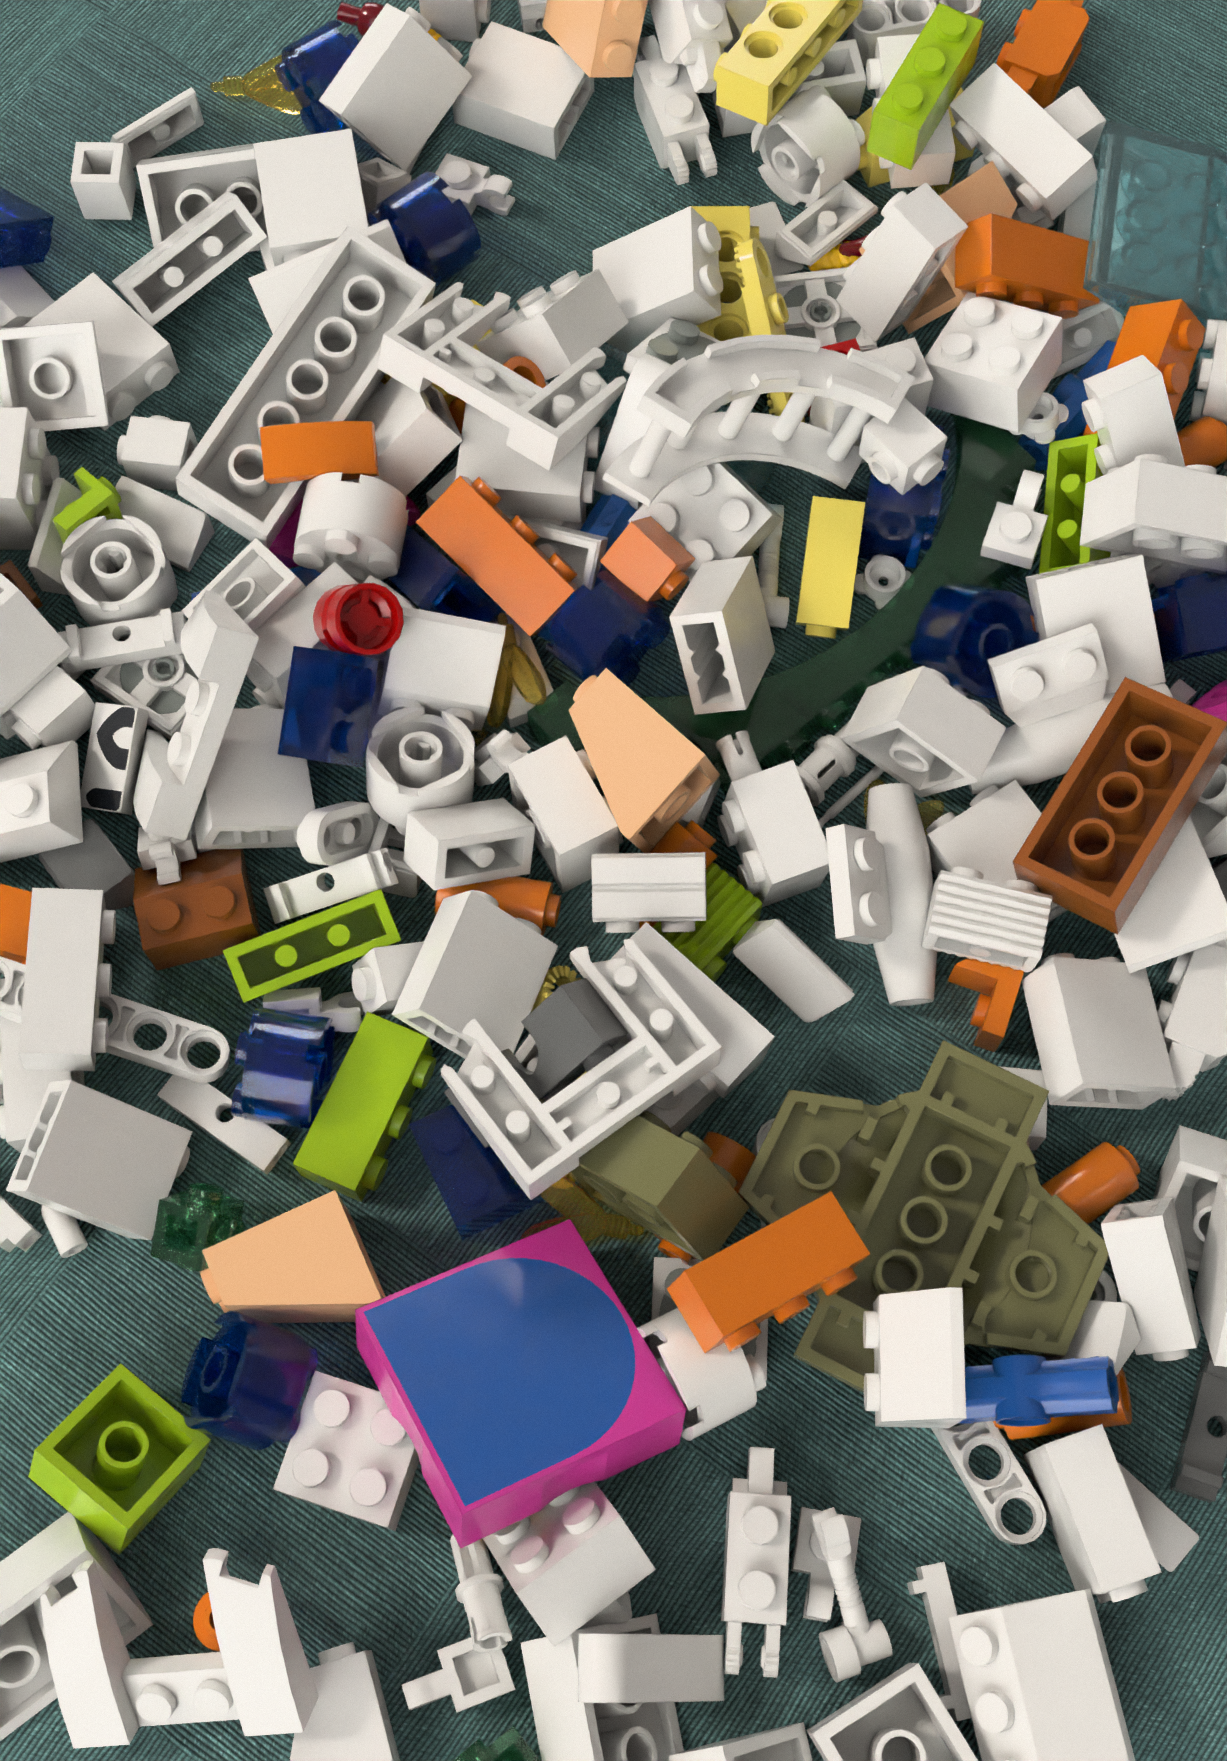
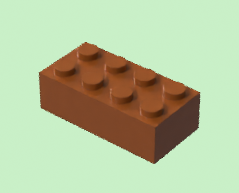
M1125 677L1014 858L1013 865L1017 880H1024L1035 884L1039 888L1038 893L1052 896L1053 903L1118 935L1226 755L1227 722Z

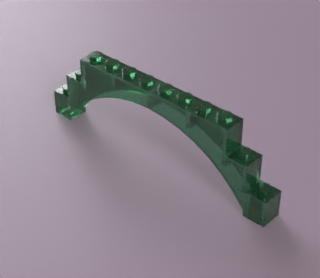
M949 413L954 418L956 465L952 498L940 531L921 564L899 592L858 630L825 652L789 670L761 679L746 710L695 715L690 695L640 697L707 756L720 774L718 777L721 782L719 789L725 795H727L732 781L720 751L717 750L715 745L717 741L730 734L732 739L735 740L737 739L736 732L748 731L749 740L762 771L777 766L784 759L787 761L796 760L810 746L812 742L811 737L822 728H825L827 731L834 729L847 717L850 712V706L864 695L867 687L889 679L888 675L900 665L904 668L913 665L927 649L926 644L938 634L942 638L950 635L961 624L966 611L975 604L979 607L985 606L998 594L1002 588L1001 583L1012 574L1020 577L1029 570L980 556L982 544L997 501L1013 506L1024 469L1033 472L1037 462L1011 437L1013 434L1009 430ZM1036 553V556H1035L1033 565L1035 564V562L1037 561V559H1038V557H1039V554H1038V553ZM568 680L527 711L529 734L541 747L567 736L576 752L581 749L586 752L569 713V709L575 703L573 696L577 689Z

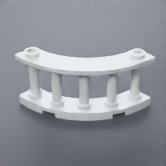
M754 335L713 343L706 347L703 354L687 361L683 357L673 363L645 391L636 410L651 418L652 421L645 435L634 441L615 459L604 473L602 479L648 507L663 489L682 475L714 463L735 460L766 461L792 466L815 474L846 489L863 460L858 455L860 447L855 445L863 432L864 425L870 421L872 416L888 424L915 377L884 360L853 348L850 349L847 355L820 348L821 340L793 335ZM772 392L793 393L780 416L751 412L760 394ZM816 396L833 399L853 406L836 435L819 427L801 422ZM731 402L727 412L711 413L720 406Z

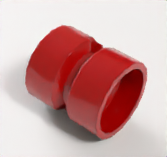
M375 583L335 586L321 596L316 603L313 613L314 630L320 642L330 651L342 655L380 654L395 644L401 635L404 625L403 609L397 597L386 587Z

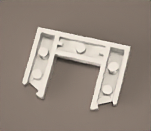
M456 282L383 334L377 369L419 394L434 383L443 388L447 393L458 397L485 413L492 420L507 426L510 429L506 446L548 471L571 452L590 432L624 391L627 381L622 376L615 378L607 385L596 371L604 366L606 355L596 346L544 388L537 386L473 348V346L495 324V321L508 310L511 297L504 293L495 292L494 299L484 307L475 305L471 300L461 298L464 285L461 282Z
M207 590L204 592L192 615L181 630L182 652L187 663L199 678L198 681L192 682L187 691L185 699V710L187 713L181 730L174 733L168 743L161 732L147 729L133 799L135 814L144 832L185 841L259 639L255 632L215 592Z
M631 938L624 940L626 957L592 963L587 946L578 947L570 952V960L582 977L587 978L627 1030L628 1034L626 1037L630 1042L543 1104L538 1100L475 1018L468 1022L462 1031L463 1038L471 1042L473 1046L458 1073L445 1064L440 1070L441 1076L471 1120L530 1200L578 1167L579 1157L670 1092L673 1097L720 1064L722 1046Z
M219 1548L208 1549L203 1558V1565L220 1652L130 1659L94 1560H85L77 1566L71 1575L77 1588L64 1597H60L59 1591L52 1584L48 1585L40 1596L48 1658L59 1706L73 1749L130 1745L138 1728L142 1726L239 1719L244 1736L304 1732L319 1695L276 1567L267 1564L258 1585L229 1575L226 1566L229 1551Z

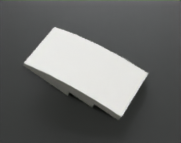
M94 321L0 328V407H28L37 428H42L44 431L109 426L110 421Z
M1190 815L1118 935L1114 933L1129 973L1227 939V902Z

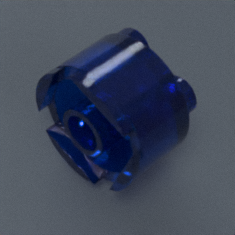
M335 19L282 49V62L275 65V71L280 83L288 92L293 91L302 107L300 110L301 119L311 134L349 128L318 101L359 43V40L353 33L344 37L337 30L342 23Z
M428 171L379 202L375 209L368 213L367 217L371 226L388 219L406 264L435 282L436 288L479 258L480 255L474 252L481 248V240L476 225L460 198L451 203L442 192L449 185L441 177Z
M606 569L596 574L602 580L601 583L592 590L583 584L565 602L554 618L548 632L555 638L554 644L546 643V649L583 682L592 675L598 677L607 668L626 686H629L640 671V666L637 663L646 654L648 649H654L662 643L668 635L671 625L664 620V612L652 601L647 602Z
M971 584L941 586L934 591L931 600L920 615L915 639L910 648L911 657L920 667L925 666L945 675L949 680V685L957 691L984 698L998 697L987 660L1039 642V632L1033 631L1030 615H1035L1027 601L1012 592Z
M271 1008L255 1009L251 1018L249 1032L241 1031L237 1041L235 1064L244 1066L242 1083H237L233 1093L232 1116L242 1117L250 1121L310 1129L324 1101L315 1099V1096L321 1095L324 1082H330L335 1047V1027L330 1026L333 1019Z
M237 1311L226 1312L214 1322L223 1327L212 1340L202 1337L189 1361L182 1385L181 1403L191 1406L192 1417L183 1416L185 1424L191 1429L253 1450L265 1449L276 1440L284 1443L288 1442L293 1438L300 1423V1410L298 1407L306 1382L316 1370L318 1353L316 1349L308 1347L303 1338L295 1333Z

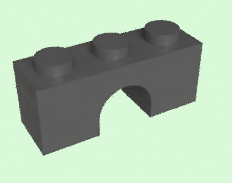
M587 978L560 985L521 1021L533 1037L538 1049V1062L534 1072L522 1066L510 1049L503 1050L501 1053L543 1104L573 1083L585 1071L588 1072L616 1051L613 1046L626 1036L628 1032ZM449 1087L444 1092L483 1146L485 1148L489 1147V1143Z

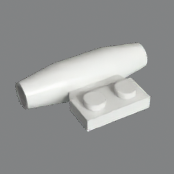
M1092 623L987 660L1000 706L1015 724L1005 729L980 782L968 785L972 794H979L992 785H996L998 789H1001L1014 780L1020 786L1037 784L1067 773L1115 694H1104L1110 677L1099 634ZM1165 683L1147 686L1173 698Z
M905 783L883 784L869 789L866 829L847 824L825 828L835 937L838 940L866 945L873 944L889 1005H921L934 1001L937 951L925 949L921 946L933 892L930 849L912 786Z

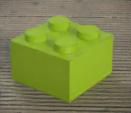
M120 1363L34 1450L28 1477L120 1555L199 1469L211 1439Z

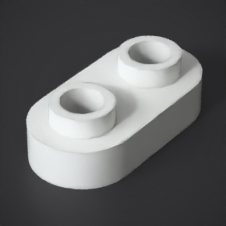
M345 801L310 811L300 823L296 835L297 845L303 858L311 864L333 866L367 854L379 823L378 814L373 810L370 803Z

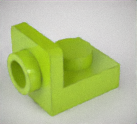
M83 467L73 473L82 496L68 504L61 513L52 519L63 544L78 526L92 518L105 516L106 520L123 519L118 506L122 499L116 488L105 477L101 476L99 479H96Z

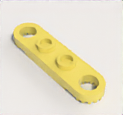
M758 238L736 244L734 257L738 262L736 267L738 269L742 268V271L738 274L740 278L743 277L742 283L745 286L741 290L751 335H786L784 323L789 320L788 310L784 298L780 293L776 292L771 265L764 246ZM768 393L767 404L771 408L769 414L780 416L793 393Z

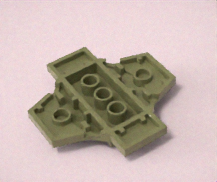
M943 1040L920 1089L897 1095L896 1099L887 1101L879 1106L863 1104V1100L796 1090L788 1091L738 1195L768 1226L832 1191L870 1252L868 1257L853 1268L858 1278L851 1284L828 1297L822 1288L813 1292L818 1303L793 1357L864 1393L865 1373H874V1348H864L863 1344L864 1311H873L874 1301L882 1294L949 1287L962 1288L964 1346L975 1345L1060 1359L1066 1355L1109 1255L1105 1240L1056 1194L1051 1196L1039 1183L1034 1167L1037 1162L1027 1144V1140L1048 1096L1049 1090Z

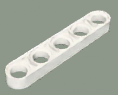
M0 956V973L5 977L4 986L0 990V1017L21 1023L26 965ZM111 994L110 998H100V1006L109 1009L113 1014L112 1023L108 1027L107 1053L199 1083L213 1082L223 1076L227 1070L230 1059L228 1042L223 1034L214 1028ZM150 1023L161 1026L167 1033L164 1044L158 1049L151 1051L139 1048L133 1040L138 1028ZM203 1041L216 1045L220 1050L218 1062L206 1069L193 1066L187 1058L190 1048L196 1043Z
M974 1422L950 1428H931L995 1536L1009 1545H1023L1037 1539L1042 1534L1046 1525L1044 1505L998 1427H995L994 1422ZM976 1446H989L998 1453L1001 1460V1469L994 1479L982 1480L972 1473L968 1464L969 1455ZM1010 1499H1020L1031 1508L1033 1523L1025 1534H1013L1003 1526L1001 1509Z

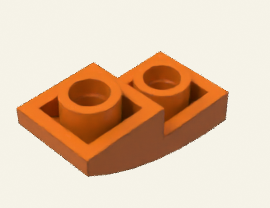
M324 421L260 427L264 480L269 484L309 480L321 474L331 472H343L341 481L359 479L360 474L371 477L379 476L375 427L372 421Z

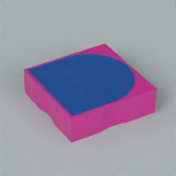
M570 1219L355 1310L357 1348L392 1416L401 1424L412 1440L418 1453L422 1475L460 1548L541 1511L556 1497L571 1489L608 1479L680 1443L686 1407Z

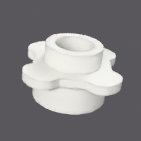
M1043 392L1019 433L1012 431L1010 433L1013 435L1024 434L1031 439H1035V442L1038 444L1050 443L1055 439V430L1058 425L1067 421L1069 417L1068 408L1063 404H1058L1057 399L1053 395Z
M877 554L871 558V561L865 568V572L855 576L854 591L857 594H865L875 601L877 609L890 611L895 607L896 599L904 591L912 589L914 577L909 571H905L904 566L897 559L885 554ZM883 579L886 580L888 584L886 586H882L879 584L878 581Z

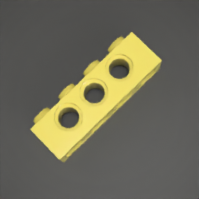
M768 0L761 15L753 24L749 23L746 25L737 43L728 53L724 52L715 65L713 79L717 82L716 105L767 126L862 11L863 0Z
M691 206L707 222L710 221L716 226L722 243L721 249L718 251L719 272L723 280V291L720 293L721 315L696 326L701 332L719 341L752 336L741 290L742 287H745L742 283L743 277L740 278L738 274L742 271V268L738 269L736 267L738 262L734 257L736 244L753 238L759 239V226H750V206Z

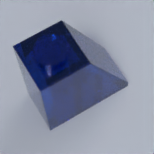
M407 525L398 573L388 578L422 610L496 624L505 611L475 581Z

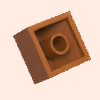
M243 848L214 849L197 853L196 859L181 862V881L158 885L157 868L143 870L140 867L135 869L133 902L142 948L157 971L222 955L225 949L261 936Z

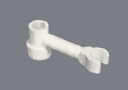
M768 504L784 518V505ZM783 521L759 547L758 580L769 626L776 628H786L789 616V597L778 596L779 555Z
M832 1507L812 1514V1522L822 1553L828 1563L843 1619L842 1625L819 1633V1642L827 1668L834 1681L840 1682L861 1674L862 1666L892 1656L893 1652L888 1633L880 1619L868 1621L850 1555L852 1549L847 1524L843 1514L837 1516L835 1508Z

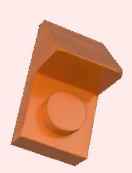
M968 958L954 966L948 981L980 992L970 1020V1025L979 1028L974 1046L992 1052L997 1050L1005 1036L1024 971L1020 969L1013 970L1010 967H1002L999 964L992 965L989 962H980L977 959Z

